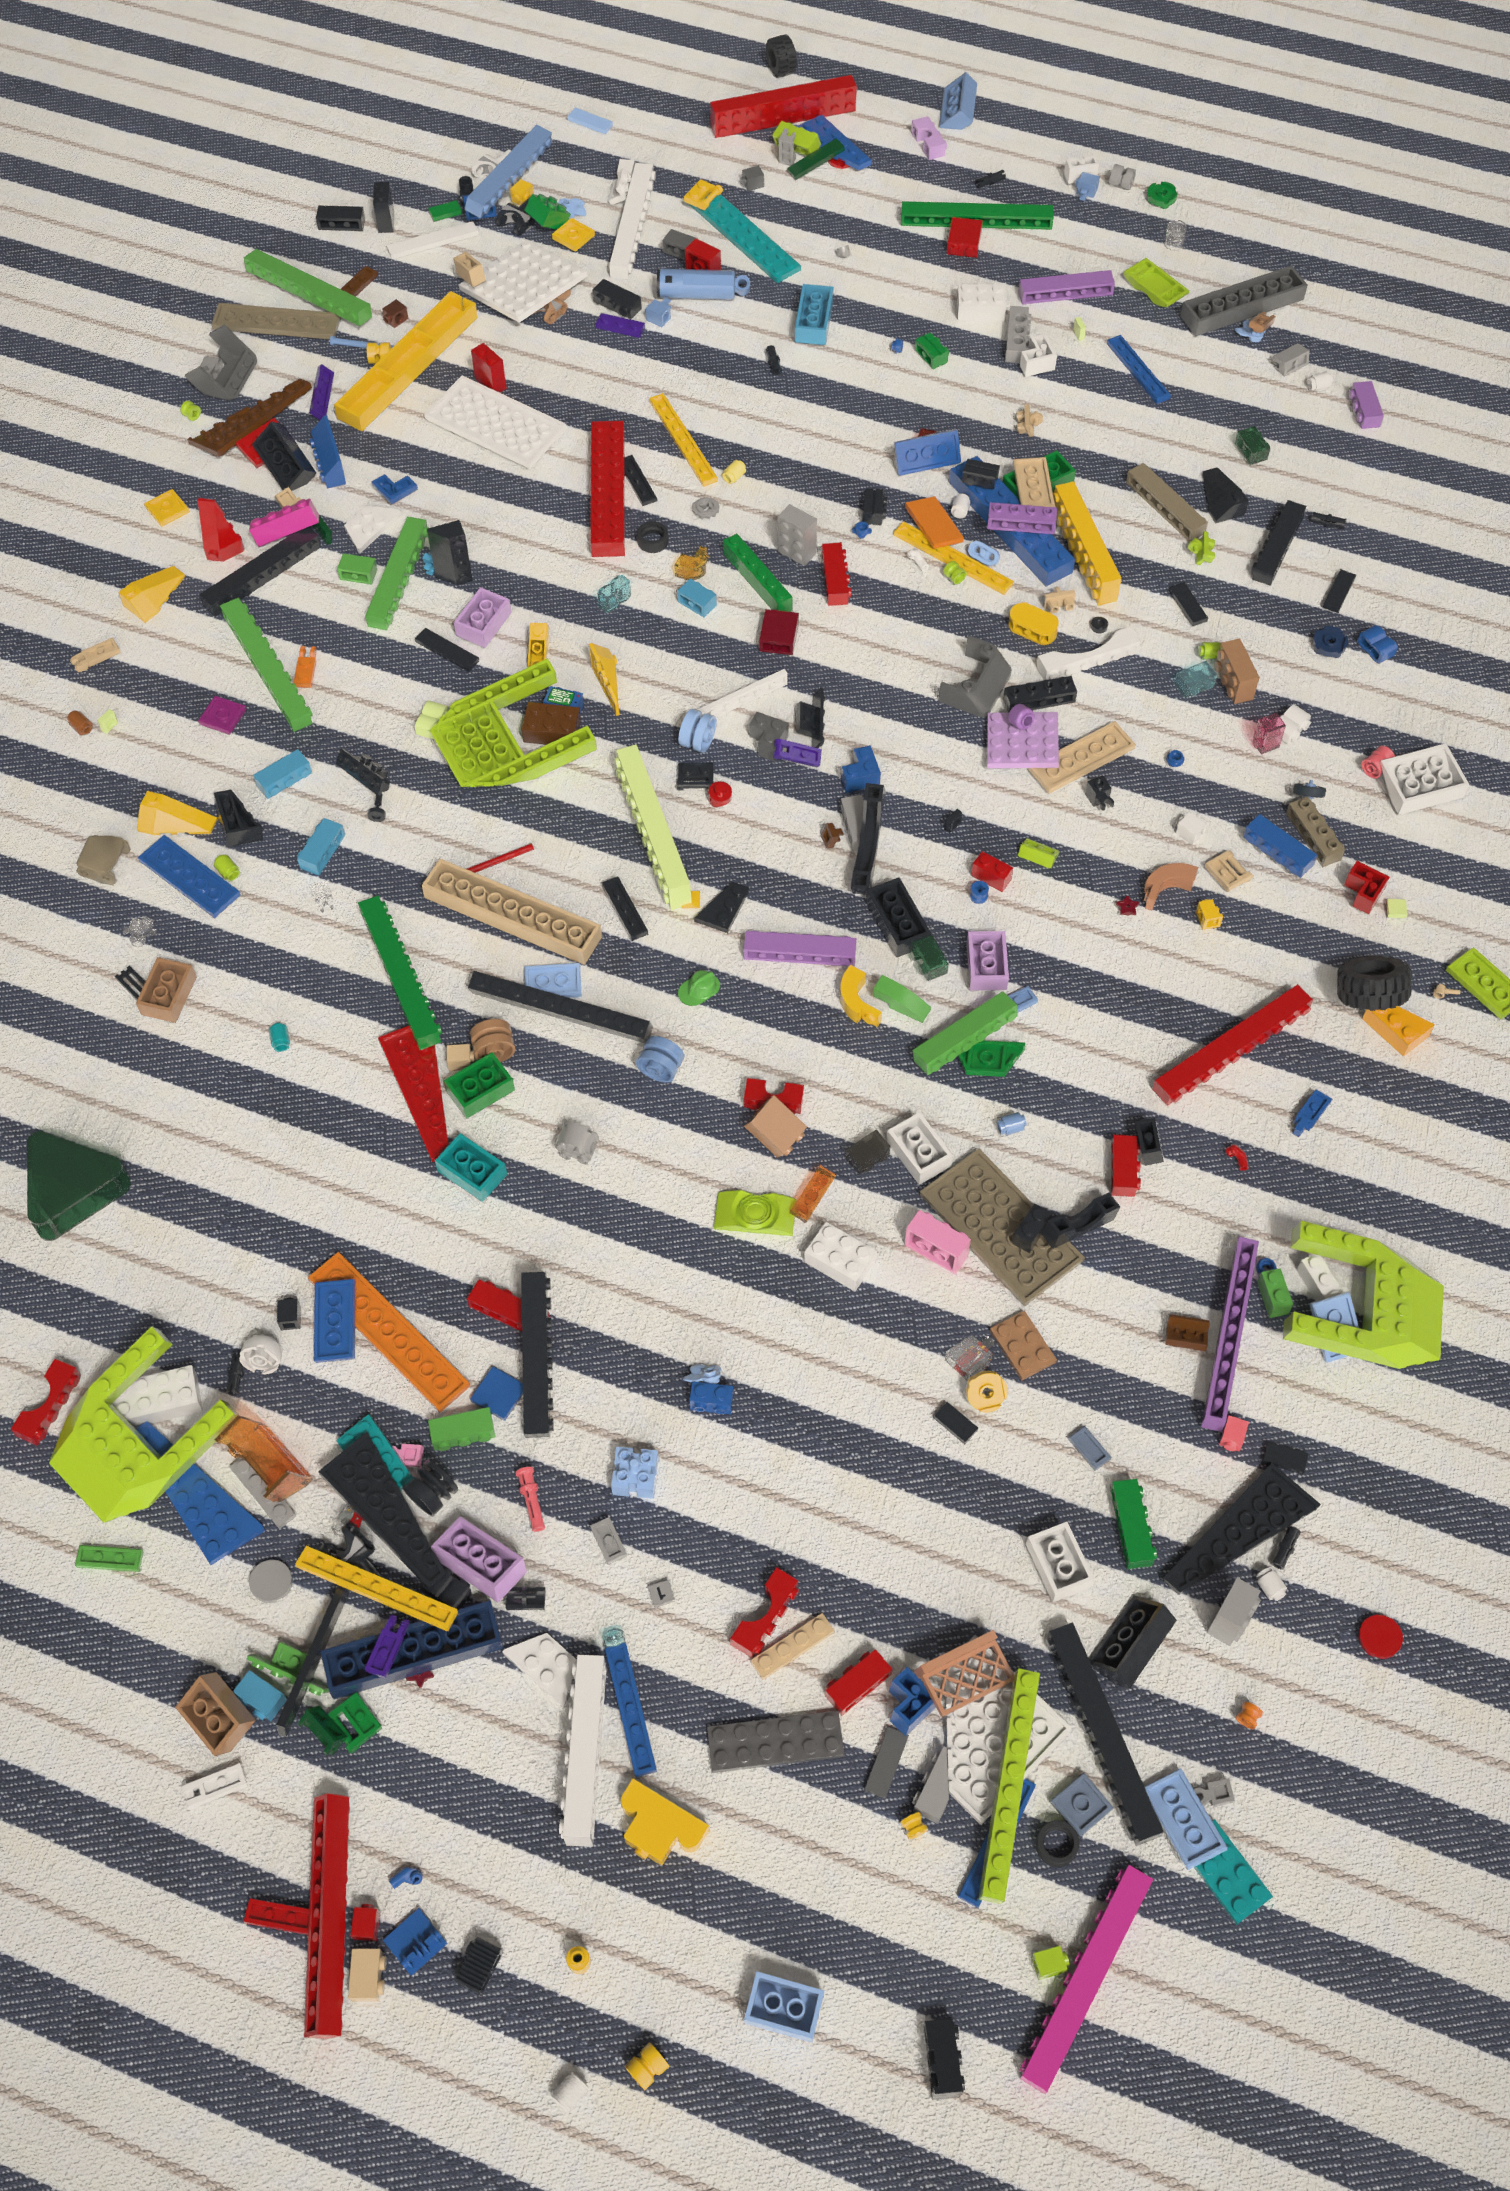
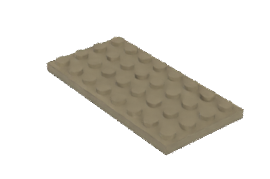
M980 1148L920 1191V1196L945 1223L949 1224L957 1232L965 1233L971 1239L969 1248L1024 1307L1076 1268L1085 1259L1070 1242L1052 1249L1043 1236L1040 1237L1030 1254L1012 1244L1014 1233L1034 1204Z

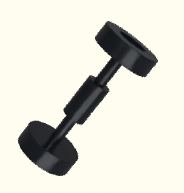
M384 778L385 784L382 792L389 790L390 782L386 778ZM382 793L375 796L374 805L376 807L368 810L367 817L373 822H382L386 817L385 810L379 808L382 805Z

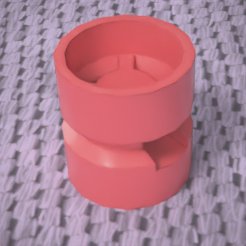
M1379 746L1362 761V769L1367 776L1376 779L1383 774L1380 764L1381 760L1393 758L1395 755L1388 747Z

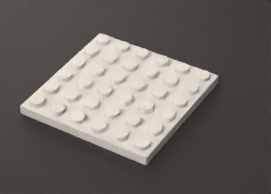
M525 240L483 268L486 281L472 287L464 280L459 284V289L511 319L521 322L582 281L588 274L585 269L529 240Z

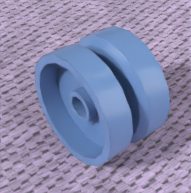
M651 1036L646 1040L643 1051L637 1057L636 1065L643 1074L651 1079L664 1083L674 1080L685 1054L674 1042L663 1037Z

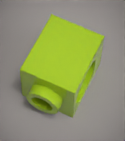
M1060 1946L1039 1951L1032 1955L1038 1980L1064 1974L1067 1971V1966H1069L1066 1951L1062 1952Z

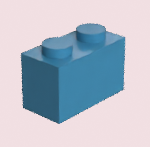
M689 579L677 590L678 602L703 618L717 606L716 594L692 579Z
M250 1670L233 1690V1693L245 1708L247 1706L254 1710L252 1713L262 1721L266 1718L271 1722L287 1701L283 1693Z

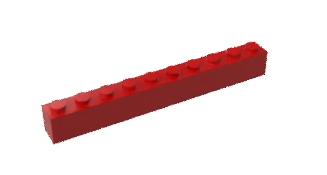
M1297 984L1154 1081L1152 1090L1167 1106L1172 1102H1178L1185 1093L1193 1092L1197 1085L1210 1080L1213 1074L1216 1072L1219 1074L1228 1064L1237 1062L1241 1055L1244 1053L1249 1054L1256 1045L1265 1043L1271 1035H1277L1281 1032L1284 1026L1287 1024L1292 1025L1299 1016L1308 1014L1311 1010L1313 999Z
M329 1793L314 1797L304 2038L315 2039L340 2037L343 2027L342 2005L344 2001V1942L350 1806L349 1796Z

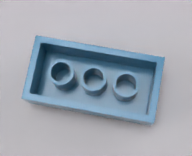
M803 284L795 325V342L826 345L833 306V286Z

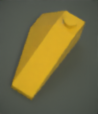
M171 566L131 582L118 592L122 604L146 623L159 613L161 605L167 602L169 594L176 590L184 579L185 574L175 566Z
M590 643L591 668L616 716L620 714L616 665L618 662L616 656L612 655L608 648Z
M147 791L140 804L137 831L151 835H160L161 833L177 835L180 832L211 834L218 819L168 796Z

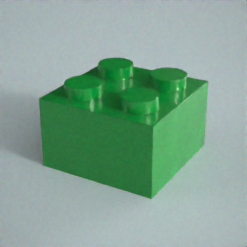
M532 194L524 210L541 226L552 229H559L569 220L571 215L564 205L557 202L556 198L552 196L546 197L543 194Z

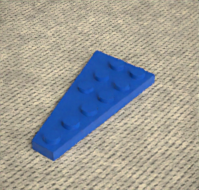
M823 115L796 126L802 127L809 132L817 133L821 142L819 148L837 138L844 145L845 151L833 157V159L838 160L839 158L845 161L846 165L857 170H862L872 165V160Z

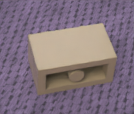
M464 252L453 258L457 275L472 287L486 281L482 264L469 253Z
M352 1949L348 1993L350 2001L380 2002V1995H384L385 1982L381 1980L382 1970H386V1956H383V1952L380 1949Z

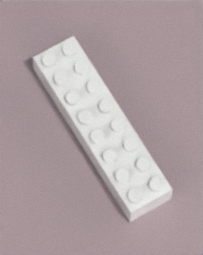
M577 1655V1662H573L572 1675H574L575 1684H571L570 1696L574 1704L569 1706V1720L572 1728L567 1729V1742H569L570 1751L565 1753V1765H567L568 1773H564L563 1787H565L566 1796H562L561 1810H563L564 1820L560 1819L559 1834H561V1839H564L566 1846L593 1847L607 1670L604 1656Z

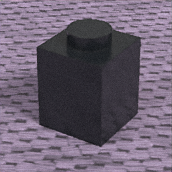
M288 1297L283 1300H277V1324L281 1331L301 1329V1306L298 1299Z

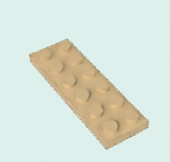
M1114 721L1060 749L1059 768H1029V771L1050 794L1134 750L1136 744Z

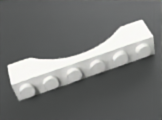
M1131 626L1116 631L1106 644L1089 652L1069 654L1052 651L1039 655L1036 667L1044 680L1071 675L1078 671L1087 670L1091 667L1103 665L1104 663L1138 653L1140 639Z

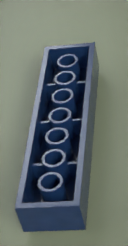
M491 1600L457 1610L458 1614L449 1631L424 1621L409 1624L386 1679L365 1671L380 1633L320 1651L329 1693L335 1700L402 1680L406 1677L422 1674L504 1649ZM399 1628L393 1629L391 1632L397 1633Z

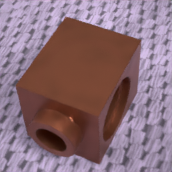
M397 299L382 308L383 320L393 328L409 319L407 307Z

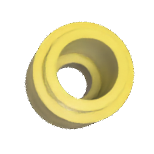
M734 460L724 470L722 474L723 479L728 484L735 483L746 473L745 464L740 460Z

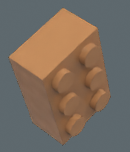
M1241 639L1221 642L1214 667L1216 672L1220 674L1221 683L1225 685L1228 697L1232 699L1234 704L1253 700L1260 677Z
M157 957L136 1002L140 1014L176 1023L197 978L193 966Z
M217 1672L200 1675L175 1707L214 1756L231 1752L256 1721Z

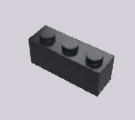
M318 205L316 214L318 230L363 231L365 224L364 208L360 206Z
M602 279L592 289L593 302L630 320L642 309L641 296L610 281Z

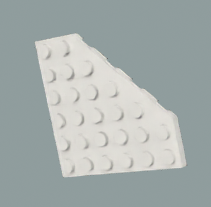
M974 1635L968 1642H970V1641H972V1640H974V1639H976V1638H978V1637H977L976 1635ZM987 1649L984 1658L995 1662L996 1654L991 1649ZM971 1657L968 1658L966 1667L977 1671L979 1660ZM983 1662L980 1672L991 1676L993 1666ZM952 1666L949 1668L948 1676L958 1680L961 1670ZM997 1668L995 1678L1001 1681L1007 1680L1008 1677L1005 1671ZM965 1671L962 1682L973 1686L975 1675ZM979 1677L976 1687L987 1690L989 1680ZM946 1680L945 1691L955 1694L957 1684ZM1013 1682L946 1715L949 1794L980 1825L992 1815ZM961 1686L958 1696L967 1700L970 1697L971 1690ZM1038 1695L1036 1697L1024 1780L1072 1730V1727ZM946 1697V1710L951 1708L952 1698Z

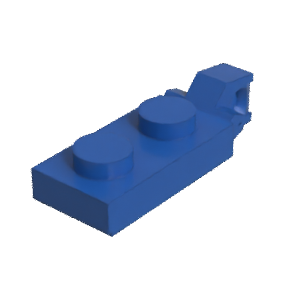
M1315 1089L1297 1114L1294 1121L1297 1125L1292 1134L1300 1137L1305 1129L1310 1131L1333 1099Z

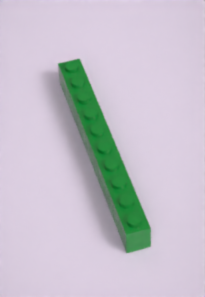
M902 201L901 226L951 227L952 217L983 220L982 228L1052 230L1054 207L1053 205Z
M378 895L358 902L363 920L419 1050L441 1043L439 1035L442 1034L440 1025L439 1023H434L436 1020L433 1010L428 1009L430 1004L427 996L422 995L424 990L421 982H416V979H418L414 968H410L412 963L409 955L404 954L406 949L403 941H398L400 936L397 928L392 927L394 922L391 914L387 915L386 913L388 908L385 901L381 902Z

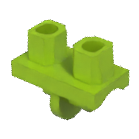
M1204 531L1200 539L1194 538L1189 542L1188 549L1196 554L1197 565H1201L1204 561L1211 563L1215 558V552H1212L1215 540L1209 538V532Z

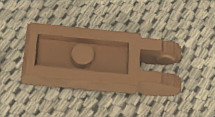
M1263 311L1250 321L1248 327L1257 333L1264 332L1272 326L1276 316H1266L1267 313Z

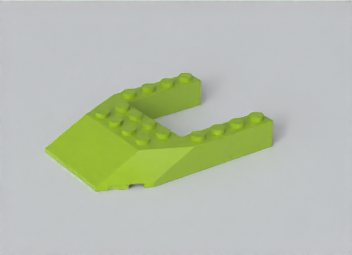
M548 658L453 702L448 712L442 715L439 722L429 730L461 787L503 786L534 780L597 750L596 739L587 725L524 755L498 711L557 683L556 671Z
M1300 1221L1292 1229L1290 1248L1366 1267L1363 1327L1360 1329L1293 1312L1284 1320V1340L1397 1369L1440 1360L1444 1285L1408 1258L1378 1240L1305 1221Z
M152 1326L88 1388L66 1418L49 1462L103 1523L138 1510L149 1508L241 1418L228 1402L220 1399L162 1457L112 1404L173 1345L160 1330Z

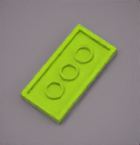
M1474 947L1447 967L1446 971L1500 1020L1510 1014V979Z

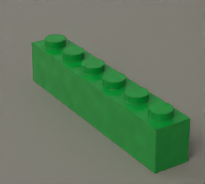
M737 533L724 539L723 554L770 609L787 612L793 611V597L743 539Z

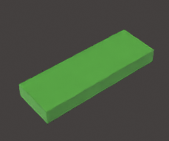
M79 1545L75 1566L77 1568L140 1572L144 1551L142 1549Z

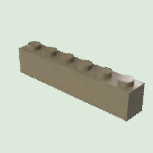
M1142 463L1128 471L1126 483L1189 542L1203 535L1208 524L1206 519L1180 497L1173 488L1169 487L1162 478L1157 476L1151 468Z

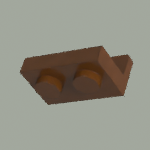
M1170 1314L1166 1326L1165 1345L1206 1351L1210 1321Z

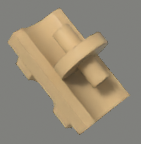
M1029 404L1024 405V410L1017 412L1019 422L1017 423V429L1019 434L1028 433V436L1032 437L1034 436L1033 425L1038 426L1043 422V415L1037 411L1034 413L1030 412Z
M1058 586L1054 587L1053 592L1044 596V610L1048 609L1051 614L1057 613L1059 607L1063 606L1067 611L1073 610L1075 590L1060 591Z

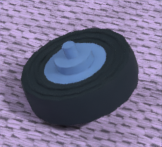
M1310 780L1309 783L1294 784L1293 793L1302 795L1304 798L1308 796L1309 799H1314V797L1325 798L1326 788L1316 786V784H1313V780Z

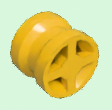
M920 1812L914 1813L900 1822L907 1831L906 1836L908 1840L914 1839L928 1831L927 1825L923 1824L921 1820L922 1815Z

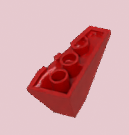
M198 498L203 547L207 560L224 562L244 552L245 548L239 533H235L232 523L227 522L224 517L225 513L217 502L212 499Z

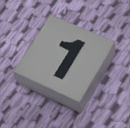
M669 1580L648 1586L654 1608L675 1602Z

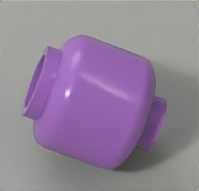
M1017 704L1010 710L1008 719L1018 729L1025 730L1033 724L1035 714L1033 710L1024 704Z

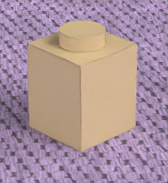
M470 1044L447 1045V1065L449 1071H461L475 1062L474 1051H471Z

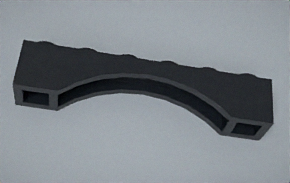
M866 783L860 841L851 881L853 894L866 895V889L872 887L886 794L885 787L882 784Z

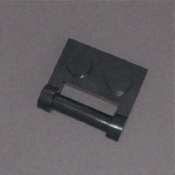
M713 762L678 763V791L697 788H708L709 790L711 784L714 783Z

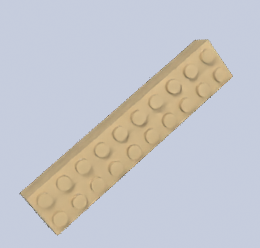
M439 859L422 884L424 898L583 965L586 964L602 938L601 925L443 859Z

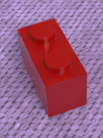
M982 851L972 865L971 876L1003 892L1012 880L1014 867Z

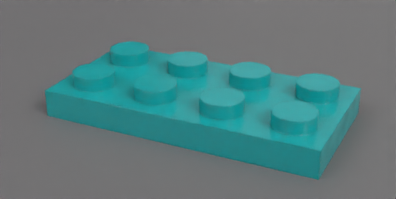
M368 1414L336 1441L344 1451L367 1432L375 1447H377L382 1460L388 1467L392 1478L400 1491H402V1485L413 1474L376 1421Z
M1214 1819L1212 1822L1226 1844L1227 1850L1195 1866L1194 1869L1237 1925L1272 1899L1273 1895Z

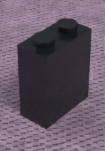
M374 182L373 206L378 233H393L394 206L390 183Z

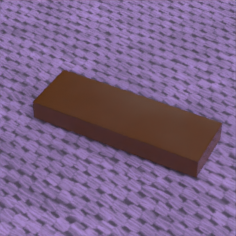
M364 266L341 290L356 297L378 276V272Z

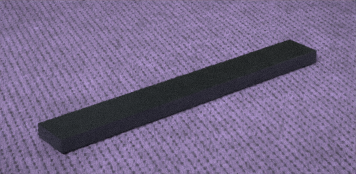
M337 1585L276 1724L280 1736L287 1737L322 1657L320 1651L325 1650L350 1593L349 1589Z

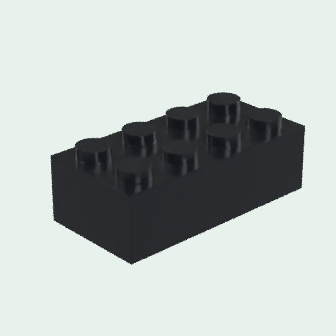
M900 877L866 889V903L896 958L930 946L931 932Z

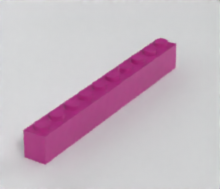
M1128 1865L1126 1870L1121 1869L1115 1881L1119 1884L1115 1891L1110 1889L1105 1899L1108 1905L1105 1911L1100 1909L1094 1921L1098 1925L1094 1932L1089 1931L1084 1941L1087 1944L1084 1953L1079 1951L1073 1964L1077 1967L1073 1974L1068 1972L1062 1984L1066 1986L1063 1995L1057 1994L1052 2004L1055 2010L1052 2016L1047 2014L1041 2028L1045 2029L1041 2038L1036 2036L1030 2047L1034 2051L1030 2060L1025 2058L1019 2069L1023 2073L1020 2079L1043 2094L1048 2092L1153 1881L1151 1877Z

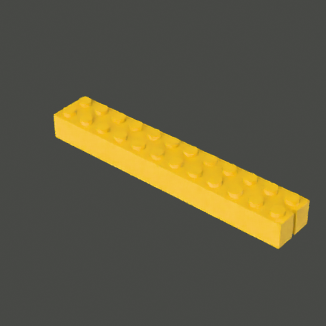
M450 291L334 404L337 419L363 431L478 318L476 303L466 298L462 299V296Z

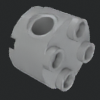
M568 1122L567 1125L564 1123L555 1143V1148L561 1152L560 1157L566 1160H570L572 1157L581 1164L587 1165L599 1142L598 1134L594 1131L592 1133L587 1132L588 1127L577 1123Z

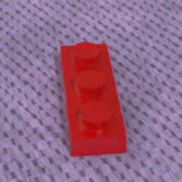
M249 1899L243 1922L245 1924L308 1935L309 1909Z

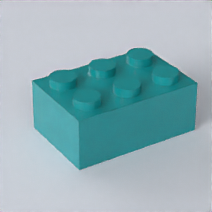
M461 1133L435 1160L437 1171L482 1203L507 1176L505 1163Z

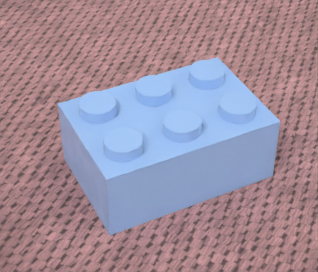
M756 1971L744 2024L813 2043L824 1990Z

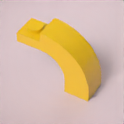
M850 965L841 980L840 1001L846 1015L858 1024L862 1018L867 1024L878 1027L881 1023L882 1012L862 1001L858 995L866 983V973Z

